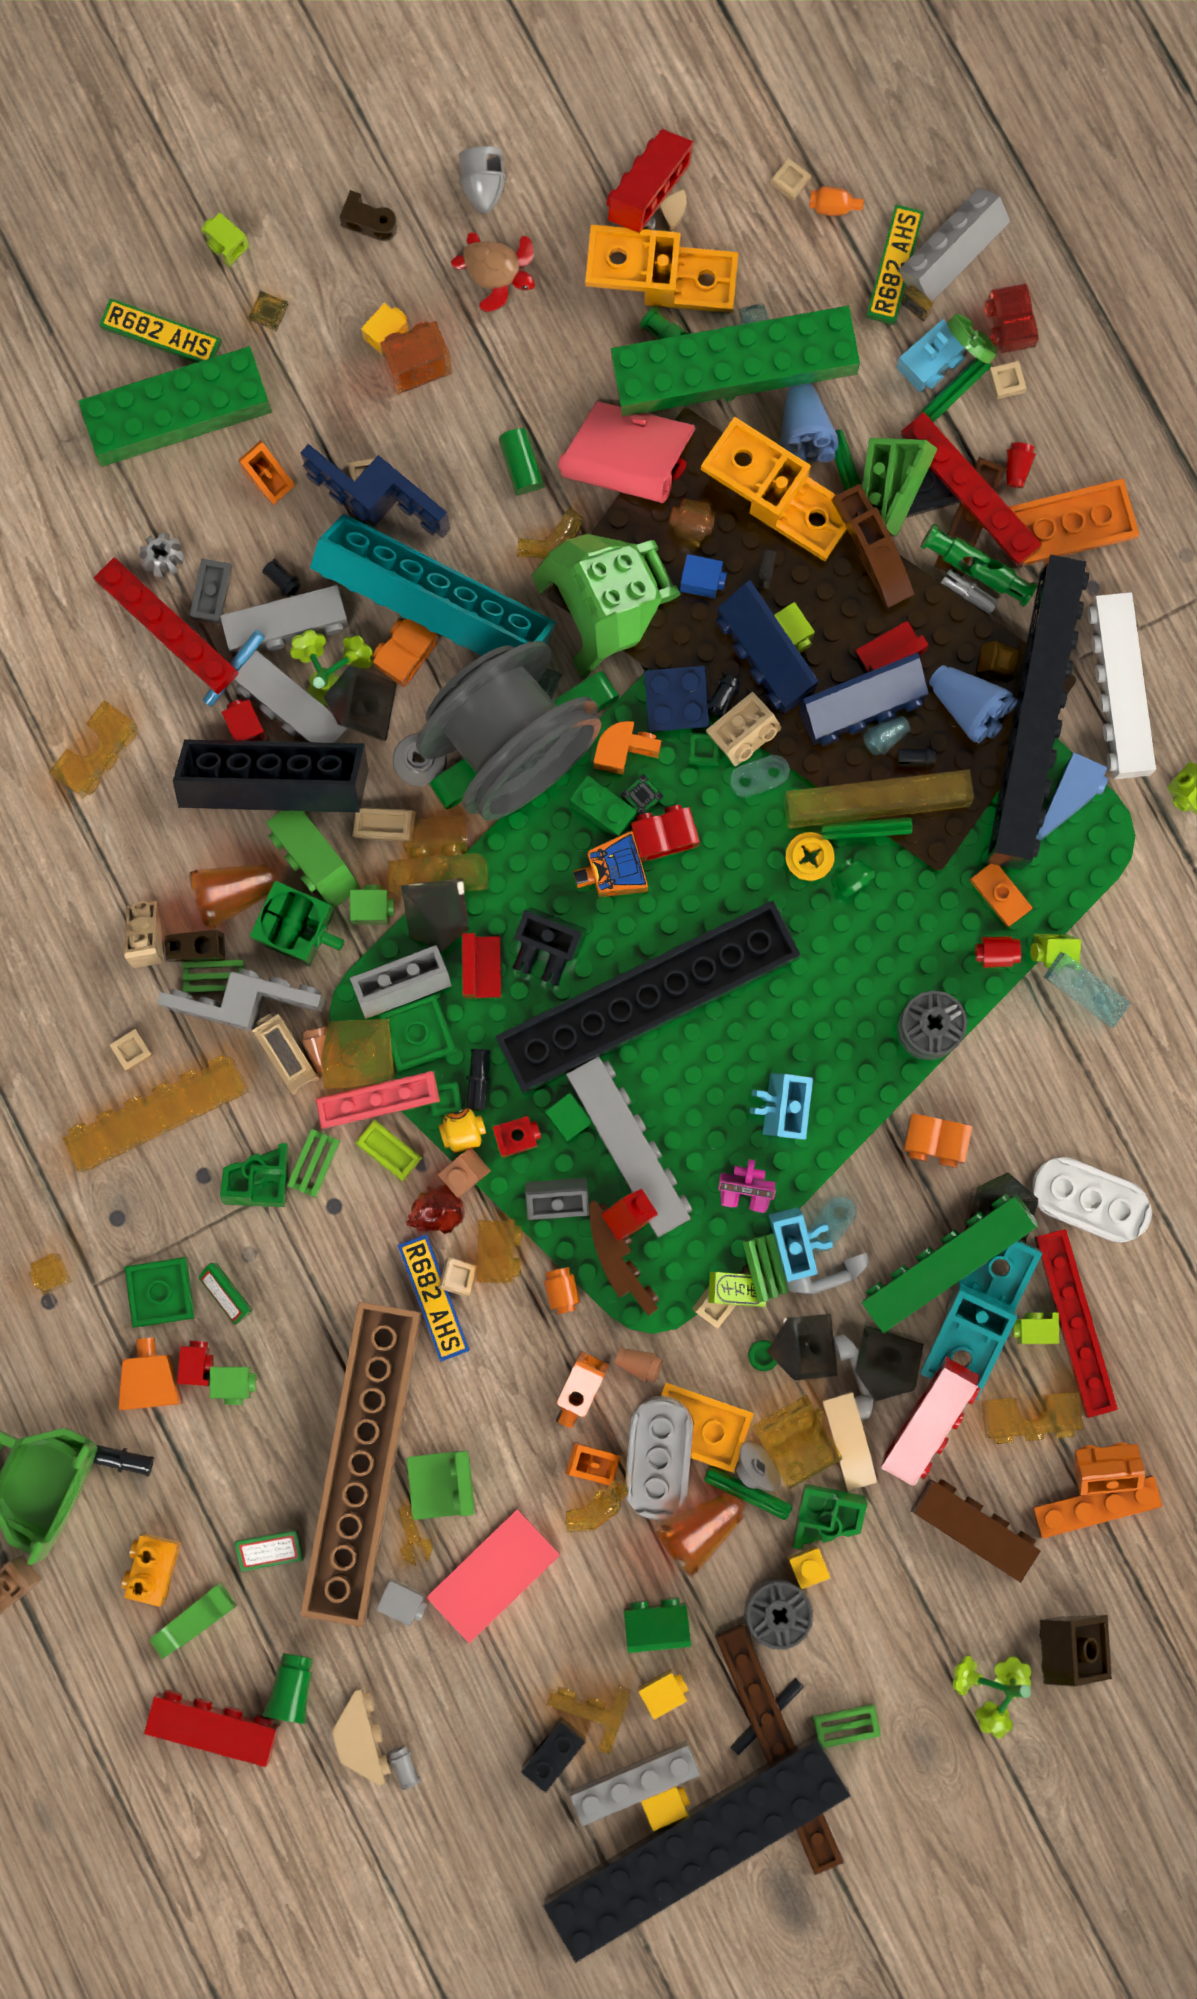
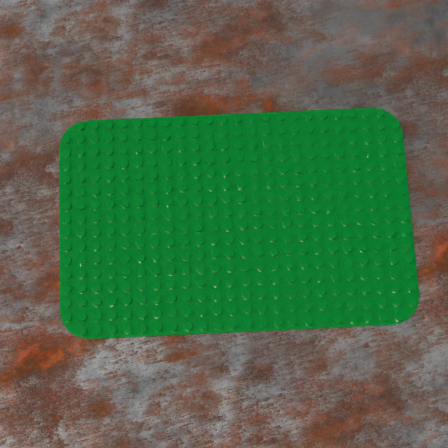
M643 674L599 718L601 721L600 732L579 761L538 797L511 814L500 818L346 972L333 992L329 1011L333 1038L346 1058L374 1085L430 1071L434 1072L437 1085L458 1082L462 1110L467 1109L469 1081L466 1080V1076L470 1074L471 1049L490 1050L488 1067L490 1082H487L485 1109L483 1111H473L475 1117L482 1116L486 1133L481 1135L482 1141L480 1146L472 1149L491 1172L480 1180L476 1186L561 1269L569 1267L570 1274H574L576 1284L611 1318L630 1330L651 1334L678 1329L698 1315L692 1310V1307L709 1287L710 1272L737 1274L748 1263L743 1242L766 1233H773L769 1215L796 1207L800 1209L950 1054L948 1053L940 1059L927 1061L917 1059L905 1051L899 1042L896 1030L898 1017L904 1007L913 998L924 992L935 990L948 993L957 999L965 1010L967 1019L965 1038L1039 962L1033 961L1030 955L1031 945L1034 943V934H1066L1120 878L1132 859L1136 835L1129 810L1107 784L1101 795L1096 793L1091 801L1040 841L1037 858L1033 857L1032 863H1028L1022 870L1000 866L1033 907L1008 928L969 881L989 865V863H986L999 791L941 871H935L887 836L827 839L834 850V863L831 870L823 878L812 882L798 879L797 876L789 871L785 860L787 847L796 836L807 832L822 835V824L863 821V819L760 747L753 752L749 759L742 761L737 766L730 762L720 747L718 766L688 765L689 734H707L706 730L709 727L649 732L645 676ZM709 712L710 726H712L719 718ZM634 722L633 734L638 735L639 732H647L656 735L657 740H661L658 758L628 752L623 775L594 769V759L600 737L609 727L616 723ZM1055 738L1052 749L1057 750L1055 764L1053 768L1049 769L1047 779L1051 780V788L1048 798L1044 797L1041 809L1045 810L1050 803L1066 764L1073 754L1058 738ZM644 774L664 796L658 804L647 812L652 813L653 816L665 814L664 810L675 805H682V808L690 807L700 840L699 846L687 851L641 862L648 884V892L599 897L595 884L577 888L573 870L590 866L587 852L614 839L570 807L569 799L587 775L627 803L621 797V793ZM802 846L805 856L799 864L810 862L817 868L815 857L820 850L810 853ZM850 858L853 862L859 859L875 870V878L851 897L841 896L835 877L839 875L836 869ZM773 900L801 954L798 961L600 1057L602 1063L608 1060L613 1068L616 1077L612 1078L617 1089L623 1087L631 1100L627 1107L632 1116L638 1114L647 1129L642 1132L648 1143L654 1141L662 1157L657 1160L662 1169L669 1168L677 1182L673 1188L678 1197L684 1195L693 1210L688 1213L691 1218L689 1221L659 1238L655 1235L649 1222L635 1233L629 1235L632 1243L628 1246L632 1251L622 1259L625 1263L629 1260L633 1262L641 1274L637 1277V1280L643 1288L649 1285L659 1298V1301L655 1303L659 1309L647 1316L630 1291L621 1298L618 1297L602 1269L591 1232L590 1203L594 1200L598 1205L604 1202L608 1208H611L619 1200L632 1193L592 1121L588 1127L567 1143L545 1114L546 1110L570 1093L588 1116L566 1074L523 1095L495 1036ZM530 907L587 929L577 958L566 963L559 986L550 984V981L545 982L540 979L550 956L546 951H538L530 975L522 973V969L517 971L512 968L522 944L520 941L515 940L514 937L524 910ZM462 933H475L476 937L500 936L501 998L463 997ZM1011 936L1012 939L1020 940L1021 961L1020 963H1013L1012 967L982 968L981 962H976L975 944L980 943L981 937ZM437 945L452 986L422 998L434 994L437 995L456 1053L398 1073L378 1014L365 1019L350 978ZM937 1018L929 1020L928 1029L933 1030L937 1028L940 1030L937 1027L939 1023ZM770 1073L813 1078L806 1140L763 1135L765 1114H750V1107L760 1108L762 1105L766 1106L767 1101H762L761 1097L752 1096V1090L768 1093ZM430 1104L401 1111L452 1162L466 1152L455 1153L450 1147L445 1148L439 1130V1125L443 1124L444 1116L432 1118ZM528 1116L530 1122L536 1121L541 1135V1139L536 1140L538 1147L502 1158L492 1127ZM515 1130L512 1133V1138L515 1141H520L524 1137V1133L521 1130ZM748 1159L755 1160L754 1169L764 1170V1180L775 1182L774 1200L770 1199L765 1213L749 1209L750 1195L739 1194L737 1207L721 1205V1190H719L720 1173L734 1175L735 1166L747 1168ZM574 1178L587 1179L588 1216L528 1220L525 1183Z

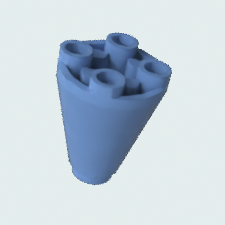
M812 383L789 387L779 445L806 463L832 461L838 448V436L816 388Z
M945 665L940 666L929 681V685L933 687V692L969 739L977 743L983 741L986 736L993 739L1002 728L1000 723L1005 714H1009L1018 702V699L1008 689L953 667L948 668Z

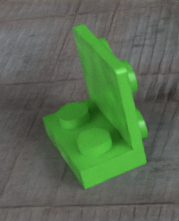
M469 1450L407 1458L412 1516L414 1520L454 1515L470 1516L475 1514Z

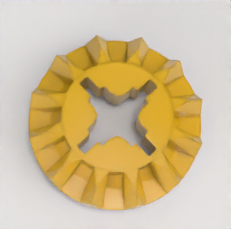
M812 832L802 833L789 843L785 860L789 871L797 876L798 879L812 882L823 878L831 870L834 863V850L831 843L823 839L822 835ZM802 846L810 853L820 850L815 857L817 868L810 862L799 864L805 856Z

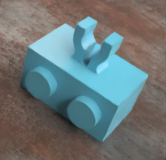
M942 319L899 357L896 368L921 393L927 387L933 389L943 379L944 376L942 374L949 367L952 370L957 368L965 359L964 353L966 349L953 336L947 326V322Z
M770 1073L768 1093L752 1090V1096L761 1097L762 1101H767L766 1106L762 1105L760 1108L750 1107V1114H765L763 1135L806 1140L813 1078Z
M799 1207L770 1214L769 1219L787 1282L818 1274L812 1249L833 1248L830 1239L825 1241H819L818 1239L810 1241V1239L818 1237L821 1232L829 1231L827 1223L818 1224L812 1230L807 1231L804 1216Z

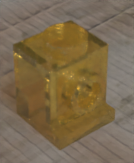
M52 1253L30 1263L32 1269L29 1273L36 1289L40 1288L43 1295L72 1283L60 1254Z

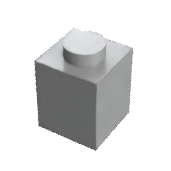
M391 1579L376 1610L411 1626L414 1619L420 1622L428 1604L422 1601L426 1594L395 1579Z

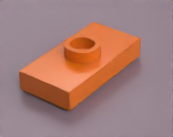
M989 864L969 880L1007 928L1033 908L999 865Z

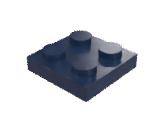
M706 666L644 671L649 732L710 727L709 709L707 708Z

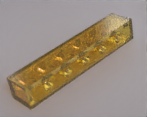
M968 769L787 791L784 801L788 828L969 807L974 801L971 772Z
M224 1055L218 1056L208 1061L209 1067L199 1072L196 1068L181 1074L179 1076L181 1080L172 1085L169 1082H165L152 1089L153 1094L143 1099L141 1096H136L124 1102L125 1108L116 1112L113 1109L107 1110L97 1115V1121L88 1126L85 1123H81L68 1130L69 1135L62 1139L77 1171L85 1173L249 1093V1089L235 1060L232 1057L225 1058Z

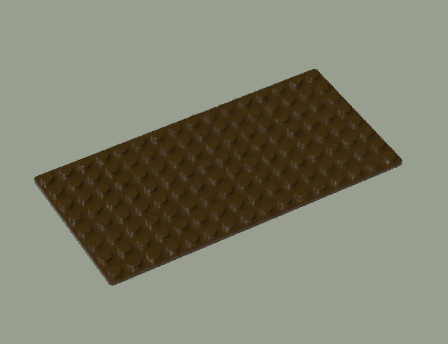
M689 408L682 409L675 418V421L695 425V431L680 455V458L687 462V467L679 479L672 481L667 500L664 503L620 493L590 534L636 545L655 540L660 560L672 584L677 585L679 591L687 554L723 561L721 571L727 572L724 589H717L716 598L680 591L681 594L677 598L658 606L641 640L635 646L622 651L649 670L706 666L708 703L718 688L717 681L720 678H723L724 675L736 678L740 682V692L733 696L726 709V713L753 692L775 715L781 726V730L777 732L775 737L765 742L760 748L863 820L911 818L913 824L911 834L888 835L887 837L935 871H941L1000 789L1014 709L1000 721L1002 728L993 739L986 736L980 743L973 742L933 692V687L929 685V681L934 672L940 666L945 665L948 668L953 667L1008 689L1016 698L1027 643L901 555L900 557L912 585L914 595L887 609L859 558L860 552L848 530H846L825 562L751 515L750 508L752 502L703 472L701 465L724 432ZM739 453L734 457L735 462L739 466H747L752 462L751 457L747 453ZM674 465L671 471L672 476L678 469L679 465ZM812 513L808 517L809 522L813 526H821L825 523V518L820 513ZM644 557L645 560H646V562H647V564H648V566H649V569H650V571H651V573H652V575H653V577H654V579H655V581H656V583H657V588H658V590H661V587H660V585H659V583H658V581H657V579H656V577H655V575H654V573H653V571H652V569H651V567H650V565H649V563H648L646 557ZM749 580H751L774 615L795 602L815 631L811 640L812 645L800 653L819 681L814 694L866 674L867 671L856 655L855 650L908 621L916 636L920 637L923 635L929 645L926 652L919 656L928 695L922 701L923 706L913 711L906 712L904 708L895 712V717L886 722L878 723L875 720L866 724L867 728L859 733L850 735L848 731L838 735L839 740L832 744L822 746L819 743L813 746L799 714L802 703L784 715L779 708L775 710L766 697L768 691L762 683L758 685L749 672V669L752 668L745 658L741 660L732 646L735 642L729 633L724 635L716 623L718 607ZM553 583L547 592L548 598L571 614L557 585ZM998 641L1019 649L1014 679L983 674L977 671L983 643ZM1071 674L1070 678L1066 679L1063 690H1068V693L1076 683L1074 675ZM712 713L713 715H715V716H716L717 718H719V719L722 717V716H718V715ZM927 746L930 749L936 750L935 768H929V771H925V768L922 767L898 768V748L926 749Z

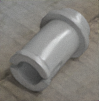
M401 1746L388 1753L390 1757L388 1763L393 1765L401 1784V1789L405 1790L420 1783L421 1780L418 1778L410 1755H412L411 1750H407L406 1746Z

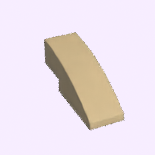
M853 1392L821 1400L847 1491L876 1483L877 1479Z

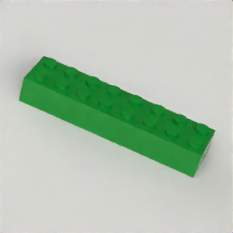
M849 305L611 348V360L622 417L858 375L860 366Z

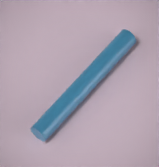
M255 630L231 661L230 664L237 672L264 640L265 636L260 631ZM210 689L203 698V701L212 707L225 689L219 695Z

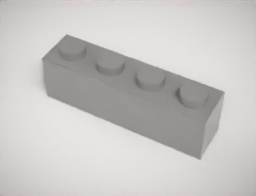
M979 187L899 269L911 295L931 304L1011 222L1000 196Z
M338 585L220 615L228 648L233 657L237 655L255 630L260 631L265 636L256 650L259 651L267 648L268 651H275L284 648L285 643L291 642L294 636L302 635L306 630H314L316 634L326 633V635L331 636L343 632V628L349 627Z
M257 650L239 669V675L234 679L237 685L235 690L246 700L251 698L256 700L260 704L258 709L270 720L274 717L283 723L281 728L293 739L299 736L305 742L343 743L351 734L349 727Z
M686 1740L572 1789L570 1797L582 1826H585L699 1777L700 1772Z

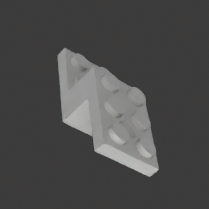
M240 969L239 974L230 972L222 1004L205 997H200L199 1002L194 1001L188 993L175 989H170L169 994L160 992L157 1004L166 1010L253 1032L252 1030L257 1026L256 1022L258 1021L264 998L321 1013L324 1011L326 1000L316 988L300 984L299 989L291 988V984L286 980L270 977L268 982L261 980V976H258L256 972Z

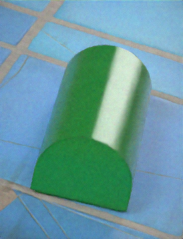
M517 428L500 435L498 441L515 495L518 496L544 488L527 429Z

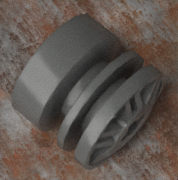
M933 990L919 994L904 1007L898 1017L896 1030L899 1042L906 1052L917 1059L930 1061L944 1057L959 1046L966 1033L967 1019L965 1010L957 999L948 993ZM937 1018L939 1020L937 1027L940 1030L937 1028L933 1030L928 1029L929 1020Z
M769 1578L759 1582L750 1590L745 1601L744 1617L751 1634L759 1643L771 1649L786 1650L797 1646L807 1637L813 1623V1610L809 1598L795 1583L785 1578ZM783 1607L786 1608L784 1614L787 1618L784 1621L778 1619L774 1622L775 1617L772 1611L774 1609L780 1611Z

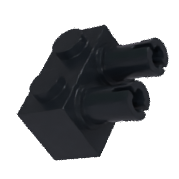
M532 907L524 910L514 937L515 940L520 941L522 944L512 968L517 971L522 969V973L530 975L538 951H546L550 956L540 979L545 982L550 981V984L559 986L566 963L577 958L587 929Z

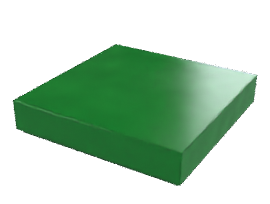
M436 994L378 1014L398 1073L456 1053Z
M187 1257L124 1266L132 1328L195 1319Z

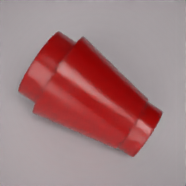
M1020 442L1011 443L1010 449H1007L1006 486L1024 488L1036 457L1034 453L1035 446Z

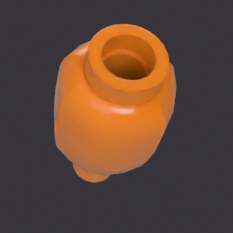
M822 186L818 190H811L809 208L815 209L818 214L843 216L850 210L863 211L864 199L852 198L851 194L844 189Z

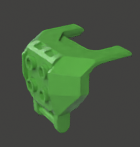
M591 534L581 535L566 540L550 551L531 574L540 594L544 593L552 583L557 585L582 636L583 648L572 661L583 680L605 658L635 646L641 640L658 606L677 598L681 594L677 585L672 584L660 560L655 540L636 545ZM644 557H646V559H647V561H648V563H649V565H650V567H651V569H652V571H653V573H654V575H655V577H656V579H657V581H658V583H659V585H660V587H661V590H658V588H657V583H656V581H655V579H654V577H653V575H652V573H651V571H650V569H649V566H648V564H647V562H646V560H645Z
M61 1428L18 1439L0 1430V1451L3 1445L12 1448L0 1472V1527L9 1545L31 1555L27 1562L28 1565L44 1560L60 1536L90 1474L98 1449L97 1444L91 1439L68 1428Z

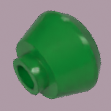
M850 858L836 869L839 875L835 877L840 895L849 898L875 878V870L859 859L853 862Z

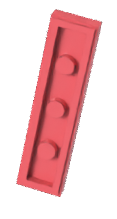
M433 1071L315 1099L321 1129L440 1102Z

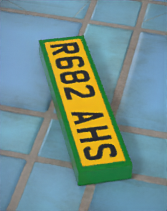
M895 204L866 318L895 325L905 287V282L899 269L914 253L924 211Z
M110 298L99 324L101 329L195 363L216 357L222 343L219 337Z

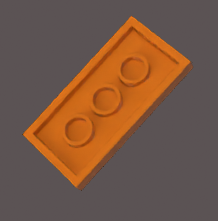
M1124 478L1009 506L1042 544V547L1022 563V567L1046 561L1050 554L1063 557L1136 539L1140 535Z

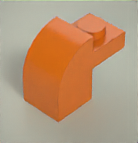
M634 722L616 723L609 727L600 737L594 759V769L623 775L628 752L658 758L661 740H657L656 735L647 732H639L638 735L633 734Z

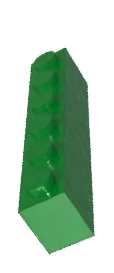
M1007 1193L991 1204L994 1209L985 1216L981 1211L966 1221L969 1227L958 1233L954 1229L940 1239L943 1245L933 1251L931 1247H928L915 1257L918 1262L913 1266L907 1268L905 1264L890 1274L892 1277L890 1282L884 1286L881 1282H878L865 1291L868 1297L862 1301V1305L882 1333L894 1327L1037 1228L1039 1223L1017 1193L1012 1197H1009Z

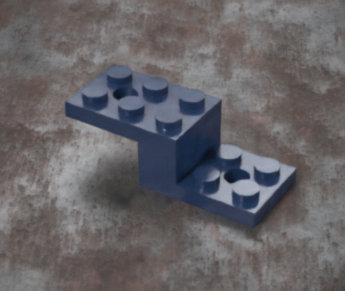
M308 444L300 452L304 462L303 467L307 471V478L319 487L322 484L330 490L329 496L342 506L344 503L352 509L351 514L363 524L368 522L375 527L398 501L397 506L409 517L414 514L420 519V525L429 534L434 535L436 533L443 539L450 531L448 513L379 455L353 481L311 445Z

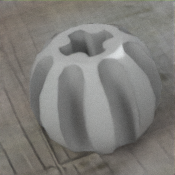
M160 532L157 539H154L152 534L147 537L145 541L148 545L140 547L139 557L144 559L141 562L142 567L148 573L154 570L155 577L164 578L166 572H170L173 576L179 571L176 565L183 564L184 553L180 552L182 544L177 538L170 540V534ZM165 553H167V556H166V557H164V556H159V557L157 558V555H158V554L164 555Z

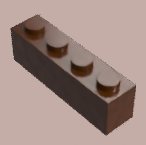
M940 1479L938 1483L930 1480L911 1512L1021 1583L1041 1550L1034 1546L1036 1540L1021 1530L1016 1535L1007 1529L1010 1523L994 1513L990 1518L982 1513L983 1505L971 1497L967 1496L965 1500L959 1498L954 1494L957 1488L945 1480Z

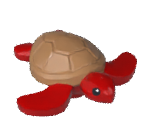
M469 232L466 241L467 246L464 248L463 255H457L451 260V265L454 269L462 270L467 268L471 278L478 285L487 289H493L492 293L479 304V308L483 312L496 311L506 304L509 284H513L515 288L523 291L535 288L532 276L523 270H519L529 266L533 260V244L526 236L520 238L518 251L514 253L511 248L502 243L493 241L480 242L479 236L476 233Z

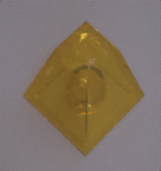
M389 1019L329 1022L321 1055L324 1089L354 1088L395 1080Z

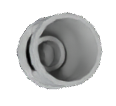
M492 146L468 148L459 153L460 185L463 187L465 196L476 210L488 214L497 204L504 191L506 175L503 169V153L501 149ZM488 155H494V156H495V157L486 159V157H487Z

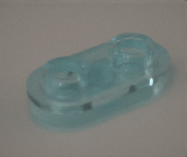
M771 755L741 765L731 774V789L738 796L749 797L779 787L788 779L790 773L789 764L783 757ZM771 768L778 769L779 776L771 777L768 770ZM746 777L751 781V784L748 787H743L739 780Z
M843 1196L831 1199L807 1231L812 1230L818 1224L826 1222L829 1231L825 1232L827 1235L826 1240L830 1239L834 1247L855 1220V1204L849 1198ZM836 1207H843L846 1214L843 1218L835 1216L834 1211ZM814 1248L813 1250H814V1251H817V1252H825V1251H828V1250H830V1249H832V1248H829V1249Z

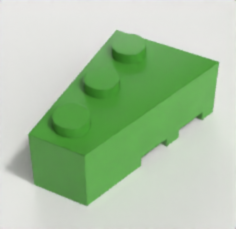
M280 811L266 822L272 831L268 837L278 850L283 847L286 849L288 854L284 856L295 871L299 868L305 875L301 879L311 892L317 890L333 909L350 897V890L361 889L345 863L303 811Z

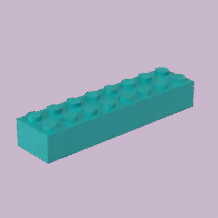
M344 513L319 538L310 565V569L318 572L321 576L346 586L348 590L357 592L373 600L374 603L385 606L399 613L403 618L412 620L426 627L429 631L438 633L452 640L456 645L466 647L480 656L506 645L515 648L533 641H541L548 645L557 621Z

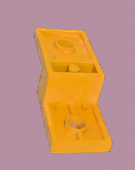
M591 225L585 287L645 292L644 305L733 313L739 252L680 247L681 233L643 229L641 233L623 227ZM621 252L627 259L624 263L617 265L612 263L609 258L613 253ZM702 274H709L715 281L710 286H703L699 283L698 278Z
M734 417L701 465L703 472L752 502L750 508L751 515L825 562L847 530L832 502V498L836 494L809 478L810 464L738 418ZM739 453H747L751 457L752 462L747 466H739L735 462L734 457ZM812 513H820L824 516L825 523L821 526H813L809 522L808 517Z

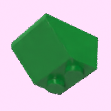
M679 1597L661 1599V1605L648 1606V1601H634L629 1603L630 1608H623L628 1653L692 1647L686 1602H680Z

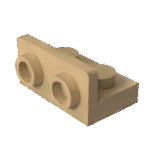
M751 692L710 726L706 732L727 755L730 762L737 766L742 761L749 759L753 752L765 742L772 740L777 732L781 730V726L769 708Z

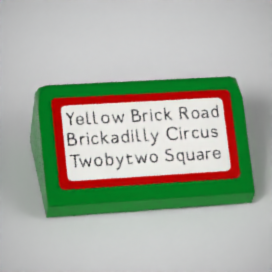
M211 1262L199 1275V1280L232 1323L235 1325L240 1323L253 1312V1309L218 1263Z
M299 1529L241 1539L234 1542L241 1572L303 1561Z

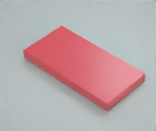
M516 1509L426 1598L462 1637L470 1643L560 1556V1553Z

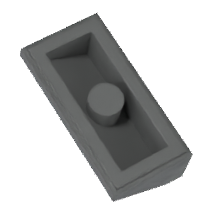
M586 1178L525 1183L528 1220L589 1215Z

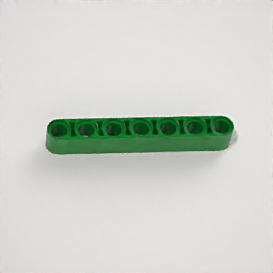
M599 671L553 701L559 706L579 697H590L597 704L598 714L613 704L620 695L605 673ZM463 759L435 777L429 783V786L444 808L448 810L462 802L464 793L477 774Z

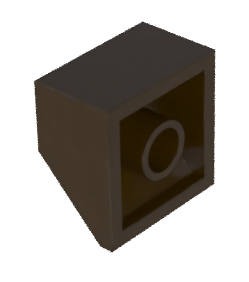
M1108 1615L1064 1616L1040 1620L1041 1669L1044 1684L1080 1686L1112 1679Z

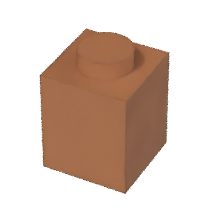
M469 1149L449 1164L438 1176L454 1195L459 1198L489 1174L491 1170L473 1149Z

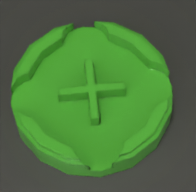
M956 313L947 322V326L953 336L974 357L984 363H991L997 356V348L981 330L974 331L972 329L974 322L964 315Z

